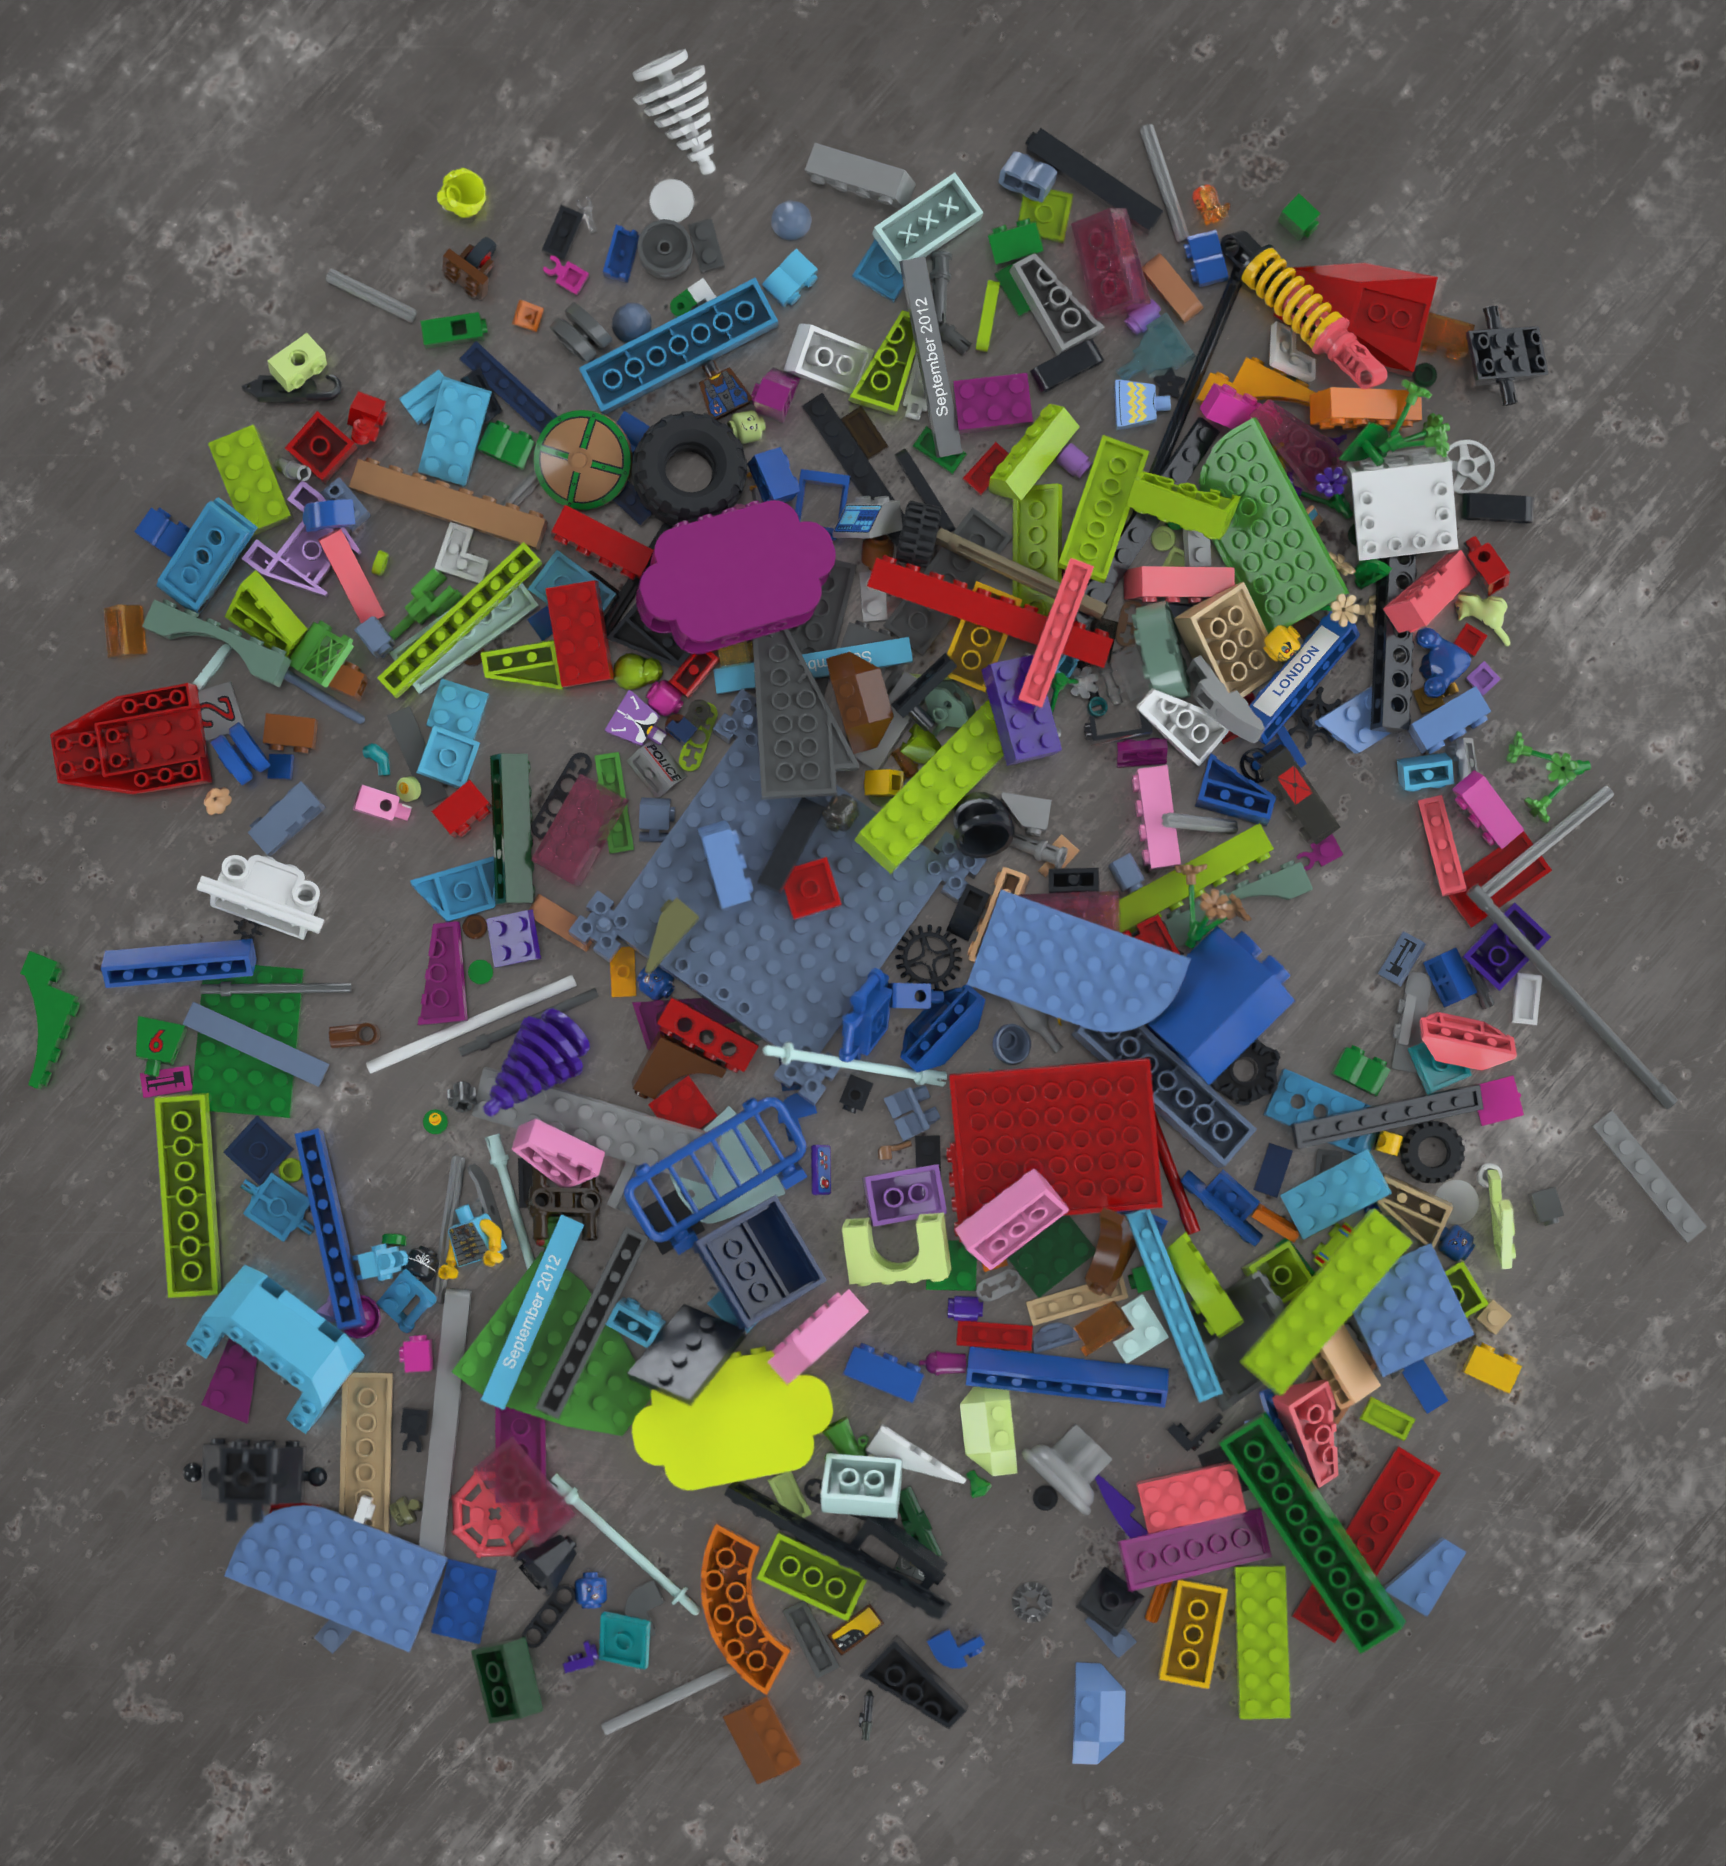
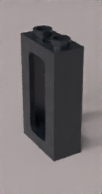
M869 1516L849 1544L867 1554L860 1547L869 1535H873L923 1572L925 1578L920 1586L931 1591L930 1588L933 1584L938 1586L946 1576L943 1570L948 1563L887 1517Z

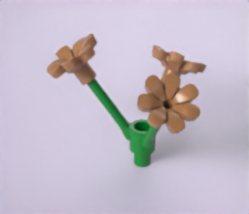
M1207 864L1200 866H1174L1176 872L1186 875V885H1189L1190 930L1187 933L1189 937L1185 942L1187 947L1193 949L1197 941H1201L1203 935H1206L1210 930L1227 919L1230 921L1238 916L1243 921L1248 922L1252 920L1242 907L1241 900L1236 898L1233 893L1229 898L1226 895L1219 897V891L1212 889L1210 895L1207 893L1202 894L1200 908L1205 911V916L1201 922L1196 921L1194 884H1196V874L1207 869ZM1215 916L1218 917L1217 920L1206 926L1209 919H1213Z

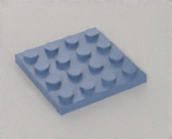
M1431 1243L1401 1256L1352 1313L1382 1377L1474 1335Z

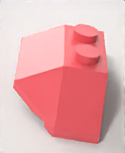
M1441 1012L1422 1017L1419 1021L1422 1040L1436 1061L1483 1071L1513 1060L1517 1056L1514 1037L1503 1034L1499 1029L1484 1021Z

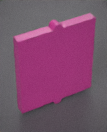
M1514 1075L1478 1084L1480 1085L1484 1108L1477 1111L1481 1126L1524 1115L1520 1101L1521 1093H1518Z

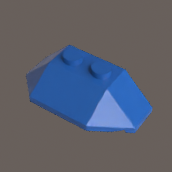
M963 985L960 988L944 991L943 1004H931L930 1009H924L906 1028L900 1057L917 1073L944 1065L978 1029L985 998L970 985Z

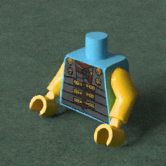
M469 1204L455 1209L459 1223L448 1230L449 1250L446 1257V1263L448 1264L442 1265L439 1268L438 1276L441 1279L447 1280L448 1278L455 1279L458 1277V1270L455 1268V1265L461 1267L483 1260L485 1265L495 1266V1263H500L503 1260V1255L499 1252L505 1250L507 1246L502 1239V1230L486 1213L474 1217Z

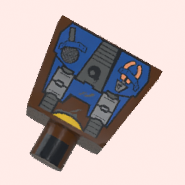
M715 360L701 366L707 378L699 382L707 412L709 415L714 416V419L719 421L753 404L750 393L730 367L720 371Z

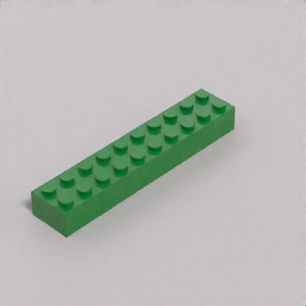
M1264 1411L1225 1436L1219 1443L1359 1653H1364L1401 1630L1406 1620L1267 1413Z

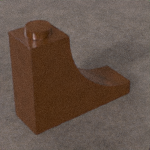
M659 1031L631 1083L635 1094L644 1099L650 1097L655 1100L664 1087L682 1076L703 1073L723 1078L727 1068L725 1067V1062L718 1059L714 1061L703 1055L702 1051L696 1048L692 1049L680 1040Z
M1103 1207L1099 1215V1240L1085 1280L1089 1290L1094 1294L1100 1296L1105 1294L1111 1297L1137 1245L1126 1216Z

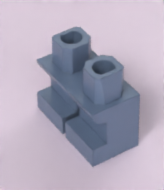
M340 477L320 492L326 501L353 499L355 524L348 526L352 532L371 517L367 509Z
M926 1085L914 1089L910 1087L883 1098L893 1119L912 1110L914 1111L894 1121L903 1142L929 1129V1125L934 1124L940 1119L936 1107L923 1112L919 1105L920 1102L931 1098Z

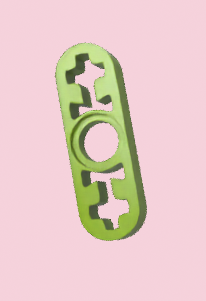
M988 280L975 349L978 351L988 352L1000 282Z
M704 702L696 708L691 723L698 730L705 733L706 739L702 744H695L690 738L683 746L679 756V764L686 772L697 771L703 761L718 718L717 708L712 703ZM707 707L711 708L710 712L714 714L712 718H707L705 724L710 726L709 730L703 726H695L696 721L702 722L703 715L700 714V711H705ZM688 744L693 748L702 749L701 753L695 752L694 759L697 763L696 765L692 764L690 767H687V763L683 760L684 757H689L692 751L687 749Z

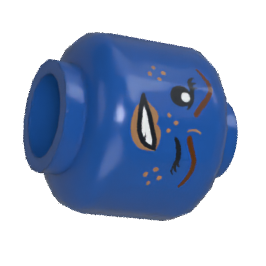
M645 966L637 977L639 990L654 1001H659L663 997L666 999L670 997L675 989V986H673L674 977L660 967H657L648 975L645 973Z
M1453 1225L1450 1229L1444 1227L1438 1239L1440 1241L1438 1250L1455 1262L1461 1259L1465 1261L1475 1247L1473 1235L1459 1225Z
M598 1572L583 1573V1578L576 1579L574 1583L576 1603L581 1604L583 1609L601 1608V1604L607 1601L606 1579L598 1577Z

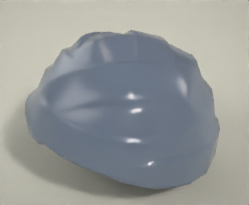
M796 201L781 203L776 207L771 216V225L774 232L779 237L787 240H795L804 236L810 229L812 222L808 208Z
M628 303L616 310L612 318L614 334L618 339L626 343L648 333L651 329V316L647 309L638 303Z
M1017 1024L1001 1026L993 1038L994 1054L1000 1061L1009 1065L1023 1062L1028 1057L1031 1049V1039L1028 1032Z

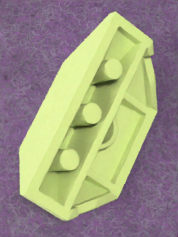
M974 1386L960 1403L965 1455L992 1476L1017 1474L1009 1390Z

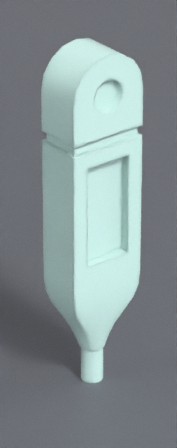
M227 643L219 648L202 670V673L193 682L199 691L206 686L210 678L213 677L230 655L232 647Z

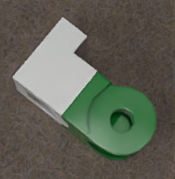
M702 278L677 295L670 303V310L673 316L677 318L716 298L704 278Z

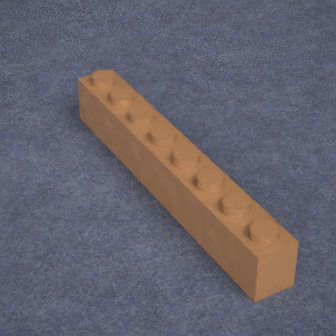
M366 457L365 461L358 459L349 484V488L352 491L447 522H453L518 545L524 542L529 548L539 551L548 526L546 519H543V514L532 510L529 511V514L519 511L520 507L517 505L506 503L503 506L497 504L496 499L483 495L481 499L473 496L474 492L464 488H459V491L450 489V484L436 480L435 483L426 481V476L414 472L410 476L404 474L403 469L393 465L385 468L379 466V461Z

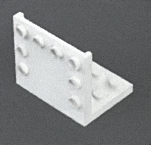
M1423 447L1387 452V456L1383 458L1384 463L1380 466H1376L1370 457L1355 462L1342 461L1343 469L1352 484L1359 561L1458 549L1452 464L1448 456L1441 457V455H1437L1435 447Z

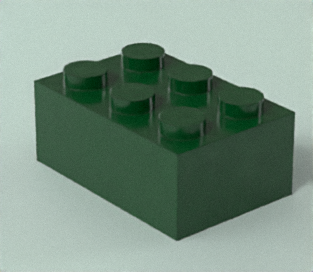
M1070 1215L1061 1216L1007 1259L1035 1295L1040 1298L1095 1254L1096 1249Z
M525 1637L491 1643L471 1650L489 1724L521 1719L544 1711Z

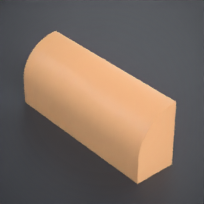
M1344 1323L1312 1359V1363L1322 1380L1328 1381L1340 1410L1357 1403L1381 1386Z

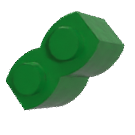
M496 420V423L489 422L477 448L478 451L511 467L524 471L535 447V441L531 440L533 436L519 430L518 434L509 430V425Z
M1352 1045L1351 1048L1344 1047L1331 1074L1377 1097L1391 1069L1386 1067L1387 1062L1375 1056L1373 1060L1364 1056L1365 1051L1357 1046Z

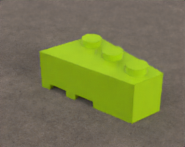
M257 570L240 584L224 616L252 637L263 641L264 646L270 650L272 646L286 651V657L295 650L308 630Z
M554 639L481 652L485 678L564 689V687H561Z

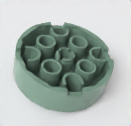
M1165 600L1136 608V614L1132 615L1134 627L1138 629L1134 631V637L1137 645L1142 647L1140 653L1143 663H1146L1142 665L1145 679H1149L1151 682L1149 683V689L1153 688L1178 699L1191 697L1190 678L1186 674L1188 669L1187 662L1181 651L1180 645H1182L1169 603Z

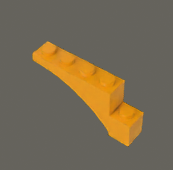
M1246 357L1233 383L1229 382L1230 378L1220 372H1216V374L1210 372L1197 397L1196 403L1202 405L1214 383L1220 386L1227 384L1237 391L1236 393L1240 395L1247 393L1255 397L1257 401H1284L1310 407L1309 395L1316 392L1308 389L1309 385L1299 379L1293 381L1287 378V374L1276 368L1271 370L1265 367V363L1256 357L1251 359Z

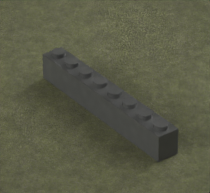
M628 1227L624 1228L535 1409L555 1419H559L648 1237Z

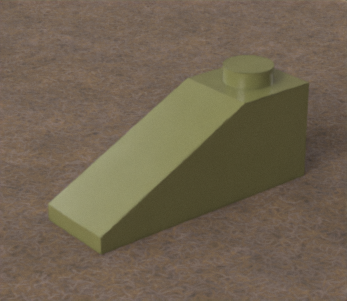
M677 897L674 901L669 899L660 909L662 914L659 917L645 973L648 975L658 967L699 921V916Z

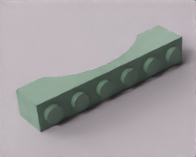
M164 599L162 603L157 600L153 601L142 627L169 640L188 636H204L223 641L238 652L252 675L280 688L292 661L285 656L286 651L272 646L271 650L263 647V641L252 636L249 640L242 638L243 633L231 627L227 631L219 628L221 623L213 619L207 618L206 622L198 619V613L187 608L182 612L176 609L177 604Z
M1294 860L1280 865L1281 871L1273 874L1271 870L1257 875L1259 880L1253 883L1245 880L1234 885L1236 890L1227 893L1225 889L1219 891V897L1226 895L1229 898L1233 893L1240 900L1257 896L1278 897L1290 900L1313 890V887L1302 862L1295 864ZM1201 900L1195 902V920L1199 922L1205 916V911L1200 908ZM1180 909L1166 914L1167 920L1163 921L1177 948L1185 945L1189 937L1187 933L1190 930V911L1187 910L1181 913Z

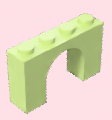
M944 1213L919 1214L916 1222L919 1253L912 1260L902 1263L891 1262L878 1253L873 1241L870 1218L846 1219L842 1227L849 1284L868 1286L871 1283L881 1282L884 1285H890L896 1281L916 1283L920 1280L930 1279L931 1281L938 1282L948 1278L951 1271V1262Z

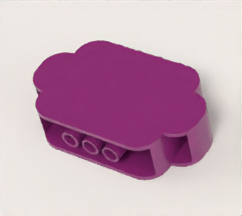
M777 500L763 503L753 501L746 504L745 508L742 509L728 508L717 516L707 514L698 518L696 522H679L674 525L675 528L665 531L658 538L651 557L650 567L642 575L636 594V605L643 623L655 632H672L676 644L682 650L691 654L711 652L800 626L812 617L821 597V587L826 583L835 563L836 552L827 530L814 522H800L797 513L791 506Z

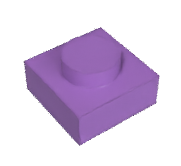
M1483 661L1465 680L1472 687L1476 686L1483 696L1501 678Z

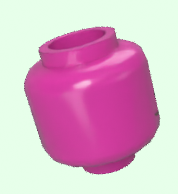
M667 680L655 681L645 696L648 699L647 705L664 717L669 716L672 712L677 714L684 703L680 700L682 693Z

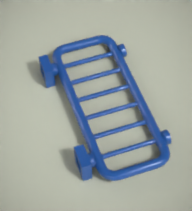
M767 1097L757 1102L755 1098H750L742 1104L744 1108L742 1112L651 1167L647 1163H643L635 1168L636 1176L627 1182L624 1188V1197L649 1239L655 1242L669 1240L675 1251L680 1255L693 1247V1243L699 1240L691 1226L776 1175L780 1183L787 1190L807 1178L806 1173L798 1163L806 1152L807 1144L805 1138L786 1105L780 1099ZM768 1107H774L778 1111L796 1142V1150L785 1158L758 1114ZM753 1116L780 1160L764 1171L737 1128L738 1125ZM733 1129L758 1172L756 1176L743 1184L740 1183L715 1140ZM710 1142L737 1186L721 1197L694 1154L695 1151ZM690 1155L716 1199L700 1210L697 1209L672 1166ZM667 1168L694 1212L678 1223L650 1179ZM645 1181L672 1224V1227L663 1232L654 1230L634 1196L635 1188Z

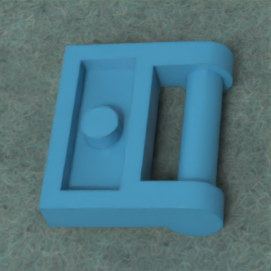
M405 1269L376 1304L398 1323V1327L402 1332L410 1333L415 1327L414 1323L428 1307L434 1305L437 1298L414 1275ZM418 1295L420 1302L407 1316L403 1310Z

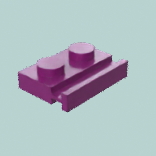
M1154 737L1142 741L1128 739L1117 742V768L1167 764V739Z

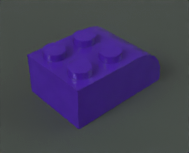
M1512 903L1503 912L1537 950L1551 938L1516 903ZM1495 922L1463 955V958L1498 991L1529 961Z

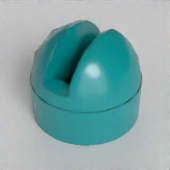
M1094 697L1087 704L1089 715L1095 718L1102 717L1108 710V704L1102 697ZM1100 705L1102 707L1101 710H1092V708L1098 707Z

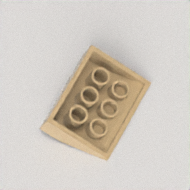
M1240 582L1190 607L1174 618L1192 659L1201 655L1205 662L1211 666L1219 681L1225 685L1228 693L1237 690L1243 698L1271 679L1275 672L1283 667L1280 660L1274 661L1263 649L1265 646L1264 638L1268 635V632L1244 582Z

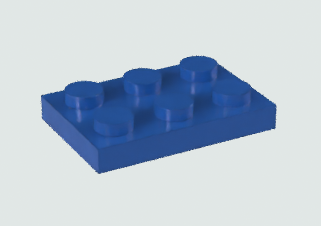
M448 1559L431 1633L480 1644L497 1570Z

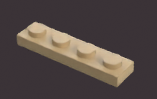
M1121 1276L1111 1297L1102 1294V1296L1096 1295L1089 1290L1087 1284L1026 1301L1032 1325L1035 1326L1127 1299L1129 1296L1123 1276Z

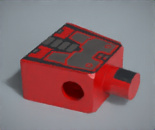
M1476 536L1468 539L1463 544L1469 552L1467 559L1477 573L1474 576L1488 598L1509 585L1510 571L1489 542L1481 545Z

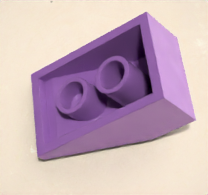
M939 1164L862 1177L872 1227L918 1219L919 1214H947Z

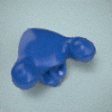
M1425 627L1418 630L1415 636L1418 645L1430 649V652L1423 656L1419 671L1428 679L1424 683L1425 694L1431 698H1438L1445 693L1451 683L1467 670L1471 663V657L1461 647L1443 639L1435 630Z

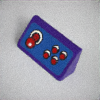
M830 1145L811 1146L813 1195L831 1194Z

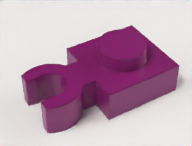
M1331 833L1310 844L1312 852H1301L1296 858L1297 860L1302 857L1308 858L1309 864L1304 867L1305 871H1308L1314 866L1316 861L1322 867L1344 854Z

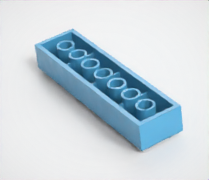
M755 277L585 364L579 370L601 413L607 415L701 367L705 363L777 328L779 323Z

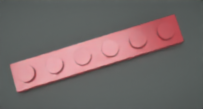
M1070 558L1018 700L1042 708L1094 566Z

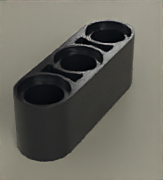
M1092 338L1038 365L1030 373L1040 392L1045 393L1098 366L1105 360Z
M1486 493L1462 494L1461 519L1520 524L1533 523L1534 497Z
M559 1585L525 1628L522 1638H526L529 1648L539 1647L574 1603L575 1588L572 1585ZM560 1590H569L571 1593V1600L569 1602L559 1600L558 1592ZM551 1609L555 1612L556 1619L554 1622H547L543 1619L544 1610ZM531 1629L538 1630L541 1635L540 1641L531 1642L527 1637L528 1631Z

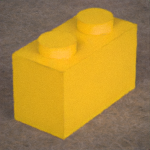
M1481 1343L1480 1346L1473 1345L1461 1372L1510 1394L1522 1366L1516 1364L1518 1359L1506 1353L1501 1357L1494 1353L1495 1348L1485 1343Z

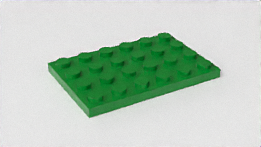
M255 965L253 976L202 980V984H221L222 981H231L232 984L303 983L304 969ZM302 993L232 994L231 996L201 994L200 1005L297 1049ZM197 1033L192 1094L209 1093L210 1111L291 1118L294 1075L205 1034Z

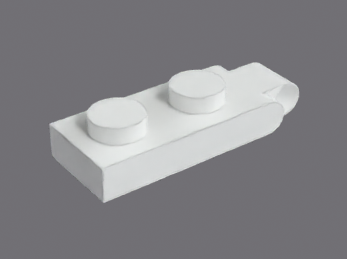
M916 352L903 406L907 407L905 417L920 420L922 411L927 412V404Z

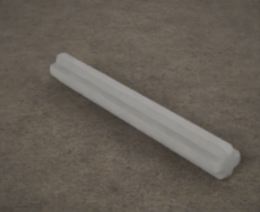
M1152 124L1144 125L1141 127L1140 132L1176 241H1186L1190 235Z

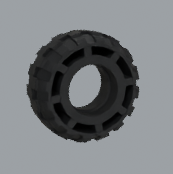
M682 411L675 415L670 414L652 425L644 433L637 445L632 464L634 489L645 509L651 511L655 518L663 523L668 522L673 525L683 521L692 523L707 514H712V516L720 515L722 511L735 506L745 486L747 459L743 451L744 448L740 440L732 433V429L725 423L722 424L714 419V416L706 413L697 414L693 413V411ZM690 451L704 457L712 469V478L708 486L697 492H686L676 488L666 475V464L672 455L678 452Z

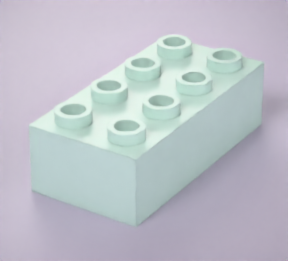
M953 173L875 226L872 235L901 274L899 261L927 257L980 221L983 211L956 173Z

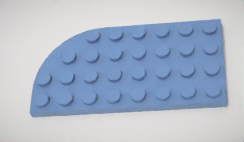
M1001 890L967 985L1091 1030L1120 1032L1134 1029L1150 1022L1168 1007L1180 989L1191 958Z
M315 1505L290 1506L276 1510L264 1516L262 1523L253 1524L237 1544L224 1575L225 1577L407 1652H410L448 1559L445 1556L365 1523L353 1521L354 1519Z

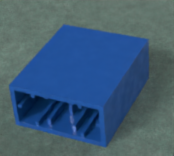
M1218 926L1186 956L1191 958L1180 989L1172 1002L1160 1015L1144 1024L1156 1038L1208 1085L1295 1001L1282 985L1291 975L1273 956L1269 955L1260 963L1256 958L1262 953V950L1246 933L1240 931L1232 939Z

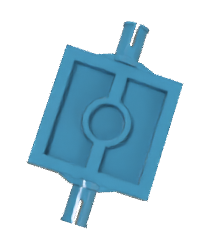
M270 1173L266 1181L258 1187L247 1179L244 1180V1184H241L240 1188L252 1195L250 1204L243 1212L252 1221L283 1242L287 1240L291 1232L296 1228H300L309 1236L312 1234L315 1226L304 1220L305 1213L310 1206L309 1198L274 1173Z

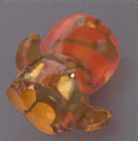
M1205 184L1195 189L1192 198L1199 212L1202 213L1206 226L1219 222L1228 216L1227 212L1230 210L1231 205L1230 203H1226L1223 206L1220 204L1218 193L1213 186Z

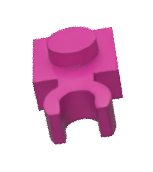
M550 256V260L556 264V267L552 270L544 267L543 271L545 274L558 276L555 283L577 296L590 276L589 273L569 261L565 266H562L557 257Z

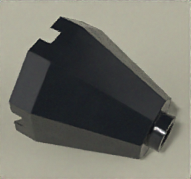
M560 1534L522 1551L513 1560L515 1563L519 1561L522 1563L518 1567L537 1590L543 1587L546 1591L542 1594L547 1597L556 1590L577 1553L574 1549L577 1545L568 1535L563 1537Z

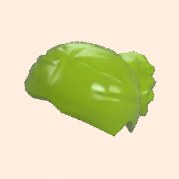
M626 653L620 656L614 663L613 674L614 680L619 687L625 690H635L658 681L663 674V670L658 659L653 657L646 659L638 654Z

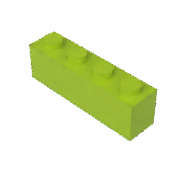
M1048 404L1041 411L1039 417L1027 428L1024 436L1012 447L1011 452L997 466L996 471L990 477L988 490L991 494L1020 501L1025 497L1079 428V425L1064 407Z
M1141 471L1134 480L1127 506L1134 508L1138 513L1154 515L1160 521L1178 524L1184 530H1195L1203 533L1209 539L1220 540L1230 525L1241 496L1232 494L1230 499L1220 496V491L1210 489V492H1203L1197 490L1194 484L1181 483L1176 485L1171 478Z
M1184 1233L1166 1251L1174 1271L1180 1277L1178 1281L1183 1293L1185 1294L1189 1291L1194 1299L1190 1304L1198 1315L1200 1313L1204 1314L1207 1321L1203 1324L1211 1336L1216 1333L1220 1339L1245 1322L1188 1234Z

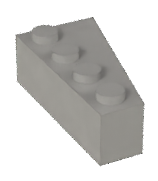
M814 143L805 168L806 173L811 177L810 180L821 185L828 183L838 190L850 191L861 197L870 198L898 209H902L909 204L916 183L904 169Z
M1035 253L1013 264L1009 272L1056 355L1096 337L1103 331L1105 327L1100 321H1097L1090 314V311L1072 295L1073 293L1056 278L1057 276Z

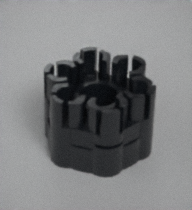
M1257 1038L1210 1086L1213 1090L1231 1100L1236 1106L1249 1105L1251 1102L1270 1095L1277 1090L1279 1084H1277L1276 1074L1277 1066L1281 1059L1280 1054L1276 1049L1265 1046ZM1238 1060H1248L1254 1067V1074L1248 1081H1240L1234 1075V1064Z

